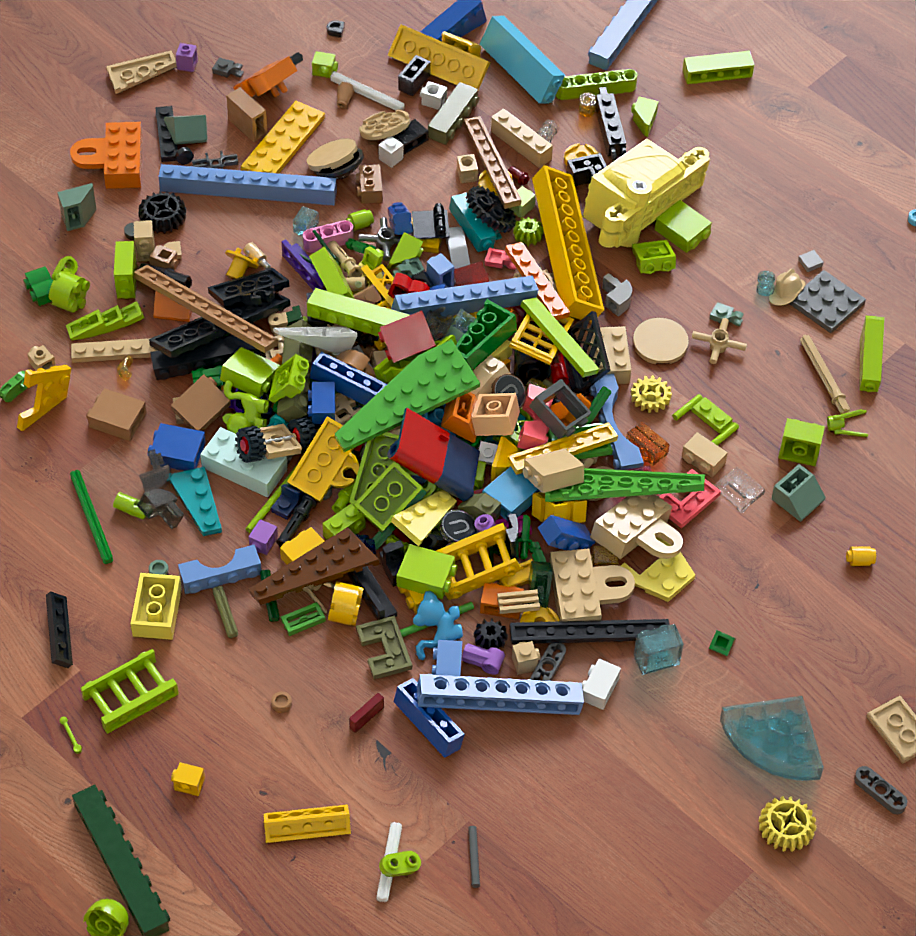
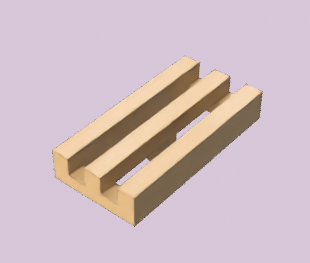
M537 590L497 593L500 614L540 610ZM531 602H534V604H524V605H522V603H531Z

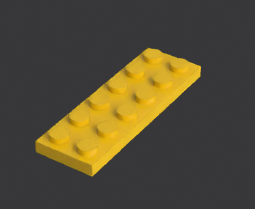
M400 24L388 56L406 64L415 55L431 61L430 74L455 85L461 82L478 90L490 65V62L402 24Z
M295 100L241 165V171L280 173L323 121L325 113Z

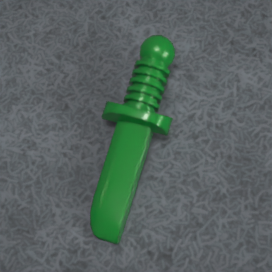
M523 515L521 538H519V542H521L520 557L523 560L527 559L528 543L532 542L529 539L530 517L528 515Z

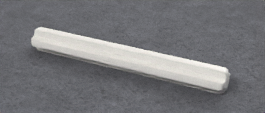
M333 72L331 74V81L339 85L342 82H348L353 85L354 92L393 110H404L405 108L403 102L340 73Z

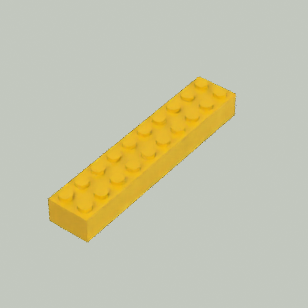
M544 165L535 174L532 181L558 295L570 311L569 316L582 320L591 311H594L598 317L604 311V306L573 176Z

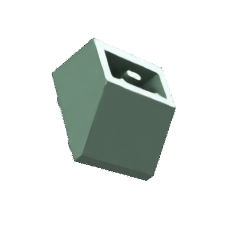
M90 183L57 192L61 216L67 231L85 227L97 210L93 184Z
M798 464L774 485L771 499L801 522L826 499V496L815 476Z

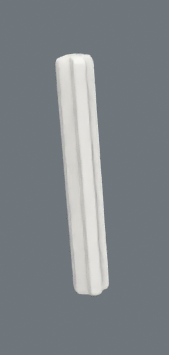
M392 822L390 825L385 856L397 853L402 830L400 823ZM382 872L377 891V900L387 902L392 877H387Z

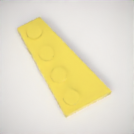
M441 489L394 515L391 522L417 546H420L423 540L436 528L441 519L451 511L457 500Z

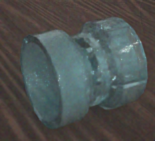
M771 271L760 272L757 276L758 284L756 291L762 296H770L775 291V274Z

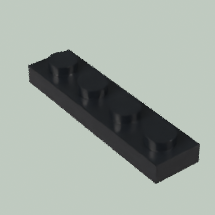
M155 107L161 162L177 161L175 158V154L178 151L177 144L174 143L164 121V117L174 116L173 107Z
M50 591L46 594L51 663L69 668L73 665L67 597Z

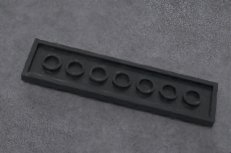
M275 292V297L269 302L266 299H261L262 304L259 305L238 302L233 306L223 308L253 324L255 321L267 318L273 313L283 311L291 306L289 298ZM199 317L149 339V344L156 350L174 358L186 351L194 350L202 344H208L216 338L224 337L229 332L205 318Z

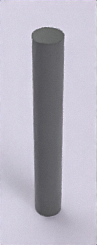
M469 826L471 884L473 888L480 887L477 827Z

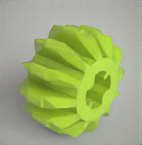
M529 216L527 219L521 217L520 221H516L513 228L515 240L527 244V246L530 244L536 245L537 242H540L544 231L541 222L537 221L536 218L530 219Z

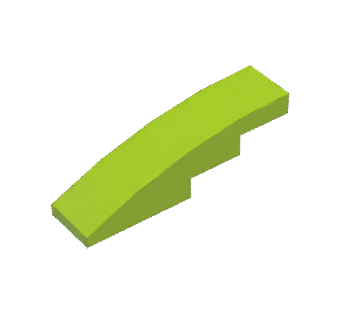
M136 301L122 309L118 305L103 313L98 309L67 324L66 328L70 339L73 341L105 334L131 325L145 317L140 304Z

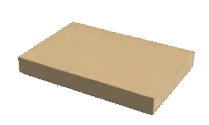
M901 696L867 713L866 717L902 763L916 757V715Z

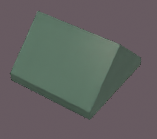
M206 115L164 117L166 126L175 144L207 142Z

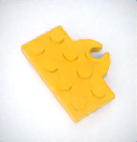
M328 416L287 481L288 484L312 496L319 502L323 500L331 486L346 488L355 483L352 478H345L344 472L347 469H352L357 475L360 467L356 456L351 453L354 448L343 452L335 439V433L343 425Z

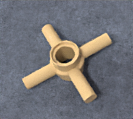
M727 318L722 319L719 329L714 330L712 335L696 331L692 333L693 339L710 343L712 354L709 362L711 364L717 363L719 353H723L727 347L746 351L747 344L729 340V335L726 331L729 323Z

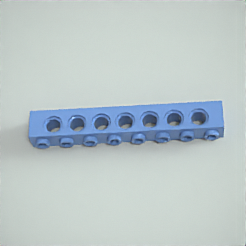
M420 674L417 683L418 707L580 715L584 704L582 684L575 682Z

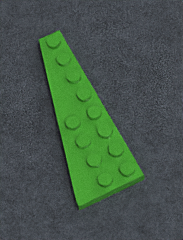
M584 468L583 483L546 492L545 502L704 491L705 474Z

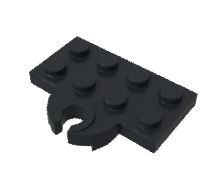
M269 268L208 287V294L224 307L233 306L238 302L259 305L262 304L261 299H266L267 302L271 301L275 297V291H282L283 288L290 287V284L285 276L274 268Z

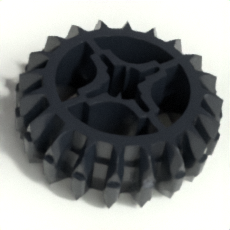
M159 191V194L152 193V196L147 195L146 199H142L141 204H139L138 217L140 221L152 220L153 231H156L157 234L159 232L165 234L166 231L172 233L173 229L178 230V227L183 225L187 212L185 203L181 200L180 196H176L174 193L169 194L168 191L165 193Z

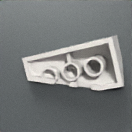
M347 327L273 328V332L278 335L333 352V355H339L341 352L351 350L357 338V332Z

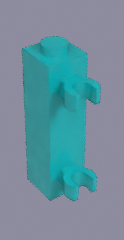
M467 192L451 196L449 210L477 252L494 248L495 240L501 239L502 236L497 229L494 231L486 223H482L480 218H476V214L472 213L473 209L469 208V204L466 203L467 199L465 197Z

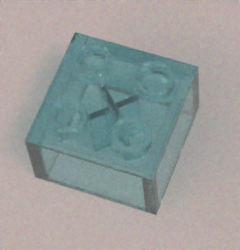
M675 624L663 625L658 629L644 630L637 634L634 657L642 675L680 665L684 643Z

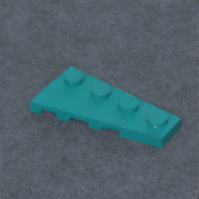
M205 467L168 474V481L173 485L176 494L181 498L201 534L208 536L221 533L222 527Z

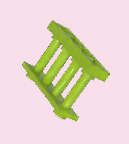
M153 649L142 652L133 660L94 681L87 682L81 687L84 701L93 698L104 714L101 721L103 729L107 734L179 694L175 680L172 678L169 681H165L153 665L156 662ZM146 668L158 687L147 691L135 673ZM126 678H129L140 694V697L132 701L128 700L117 684ZM108 688H111L122 704V707L114 711L110 710L99 694Z

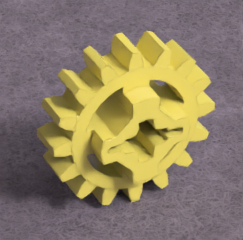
M653 375L651 379H648L647 376H644V380L638 378L637 383H633V388L631 389V401L635 402V407L641 406V411L648 409V413H650L654 409L657 413L659 408L664 410L665 405H669L672 395L670 392L671 387L667 386V381L661 382L660 377L656 380Z

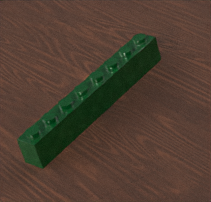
M94 784L73 794L74 806L142 936H159L170 931L168 922L171 919L166 909L162 910L159 906L161 900L157 892L153 893L151 891L152 883L147 874H142L141 869L143 867L139 858L133 857L132 852L134 850L130 841L124 840L123 835L125 833L121 824L115 823L114 819L116 816L112 807L107 808L105 804L107 799L103 790L98 791Z

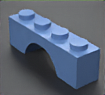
M254 544L235 549L233 559L225 566L210 568L202 565L198 560L178 564V570L184 592L189 594L227 583H235L246 578H254L260 575L261 562Z

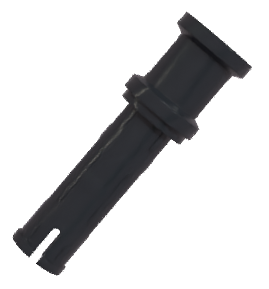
M304 494L298 507L293 509L292 518L276 540L280 547L286 541H291L302 522L309 518L312 508L317 506V501L312 496Z

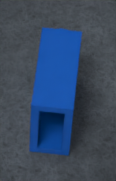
M160 423L158 430L154 432V442L152 445H149L147 455L150 456L152 465L182 471L196 469L201 458L200 454L206 444L205 432Z

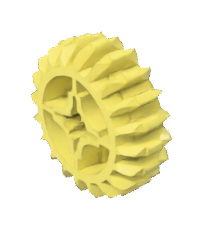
M782 796L780 801L774 798L772 803L768 802L765 808L761 810V816L759 817V831H763L762 838H768V844L774 843L775 849L778 846L782 847L783 852L786 851V848L793 852L795 847L801 850L803 845L807 846L810 840L813 839L816 830V819L812 816V810H807V803L801 805L800 799L795 802L792 796L788 800H785L784 796Z

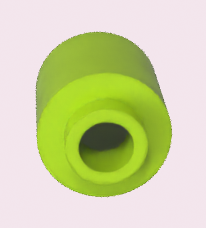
M363 209L348 214L346 221H350L353 224V231L369 227L374 223V218L370 210Z

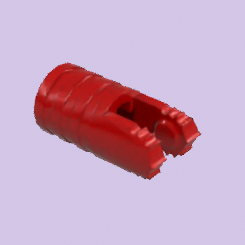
M560 353L558 354L559 363H555L553 360L550 364L553 384L562 379L568 385L569 378L563 354Z

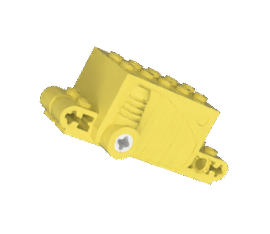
M646 139L592 176L591 183L588 186V196L585 199L586 204L583 217L601 229L599 243L607 248L614 246L616 248L619 246L632 247V244H637L641 230L654 222L658 216L677 201L684 200L703 186L706 176L705 172L710 162L708 150L703 147H695L677 159Z

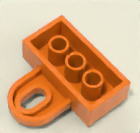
M141 122L106 123L105 138H87L73 144L70 149L73 164L82 169H104L106 189L141 188L143 142ZM82 152H95L93 155H79Z

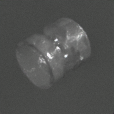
M545 120L537 134L551 143L559 131V127L554 121Z

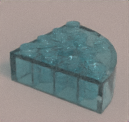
M803 696L722 707L720 722L724 732L732 745L748 761L760 769L787 779L803 781L821 779L824 767Z

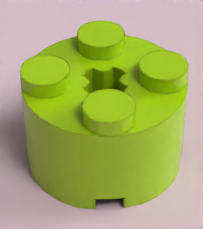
M61 271L58 274L60 276L58 280H54L50 287L49 300L53 302L51 305L69 312H76L79 308L83 309L86 304L85 297L90 288V282L78 275Z

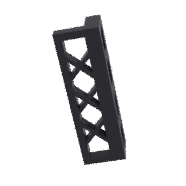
M367 566L363 567V570L356 573L354 570L347 573L355 586L364 588L362 598L377 620L391 616L397 617L396 609Z

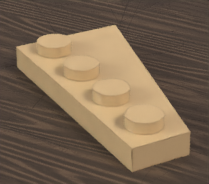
M171 50L106 66L114 91L118 94L177 67Z

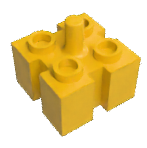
M533 493L532 515L539 519V521L544 522L550 515L578 523L586 522V499L545 502V493Z

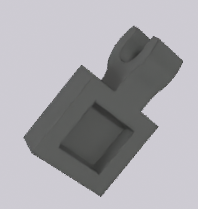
M220 57L212 68L213 74L229 77L230 74L241 77L244 71H241L242 64Z

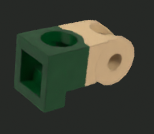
M299 305L293 306V311L282 314L274 313L269 316L268 323L273 334L275 333L273 328H286L303 319Z

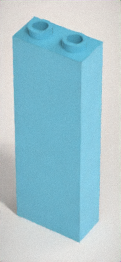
M492 16L480 45L539 104L552 103L565 74L505 16Z

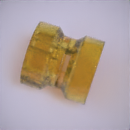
M591 93L582 94L579 99V113L584 117H591L596 111V96Z

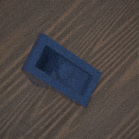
M283 484L281 486V495L271 507V512L288 520L293 514V509L298 507L302 501L301 497L305 493L290 484Z

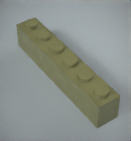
M301 319L286 328L312 326ZM285 337L282 364L295 354L305 358L309 363L303 391L292 399L285 396L283 399L278 400L277 414L289 423L290 420L299 419L307 415L313 346Z

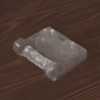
M738 466L714 485L721 491L724 497L737 507L736 509L740 513L746 511L752 503L765 493V489ZM729 485L734 491H736L740 496H742L744 500L741 501L733 493H731L725 486Z

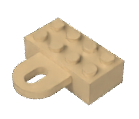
M656 494L627 496L595 521L590 536L619 559H622L638 545L656 557L673 558L680 553L683 545L680 533L667 524L672 506ZM657 537L662 538L664 541H666L667 543H669L671 546H666V545H664L662 542H660V541H659L658 539H656V538H657Z
M590 549L550 552L549 567L551 569L557 614L560 621H601L600 604L620 603L630 598L633 594L635 580L632 573L618 565L593 567ZM609 581H623L626 585L608 587L605 583Z

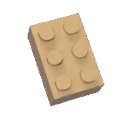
M600 327L611 370L607 374L614 373L617 384H630L631 364L626 328ZM595 333L593 334L590 343H593V342H594ZM589 345V347H588V352H589V353H590V350H591V347H592V346H590V345ZM597 348L594 358H597L599 348ZM602 362L600 363L599 371L603 369Z

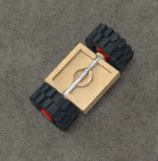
M307 417L290 420L287 427L285 424L262 428L257 426L239 429L236 433L235 441L237 444H235V447H238L237 454L240 453L239 458L245 463L260 461L265 456L267 459L301 454L305 453L317 431L316 429L314 430V423L311 424L312 420Z

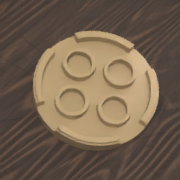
M395 110L392 113H385V111L376 113L363 121V125L359 127L360 135L368 140H378L394 136L409 126L410 118L408 113L403 110Z
M340 139L329 142L314 150L308 156L307 164L312 171L321 172V169L330 167L335 169L349 162L354 157L353 154L358 150L357 145L352 139Z
M652 318L642 322L636 328L633 344L636 353L645 361L652 364H672L685 355L688 348V335L685 329L673 320Z

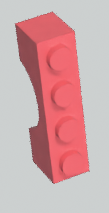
M529 384L526 390V400L522 410L527 412L534 421L524 422L518 437V448L528 450L548 442V436L546 435L549 428L529 407L534 398L546 390L545 388ZM553 399L546 403L549 408H551Z

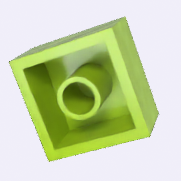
M787 418L778 458L816 467L825 426Z

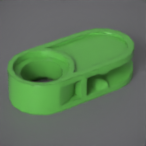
M25 371L18 372L0 388V398L5 402H11L28 388L23 384Z

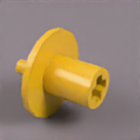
M236 248L235 252L226 250L225 254L233 259L226 276L231 279L243 277L248 266L258 268L259 264L257 262L259 259L254 257L252 260L242 255V249Z

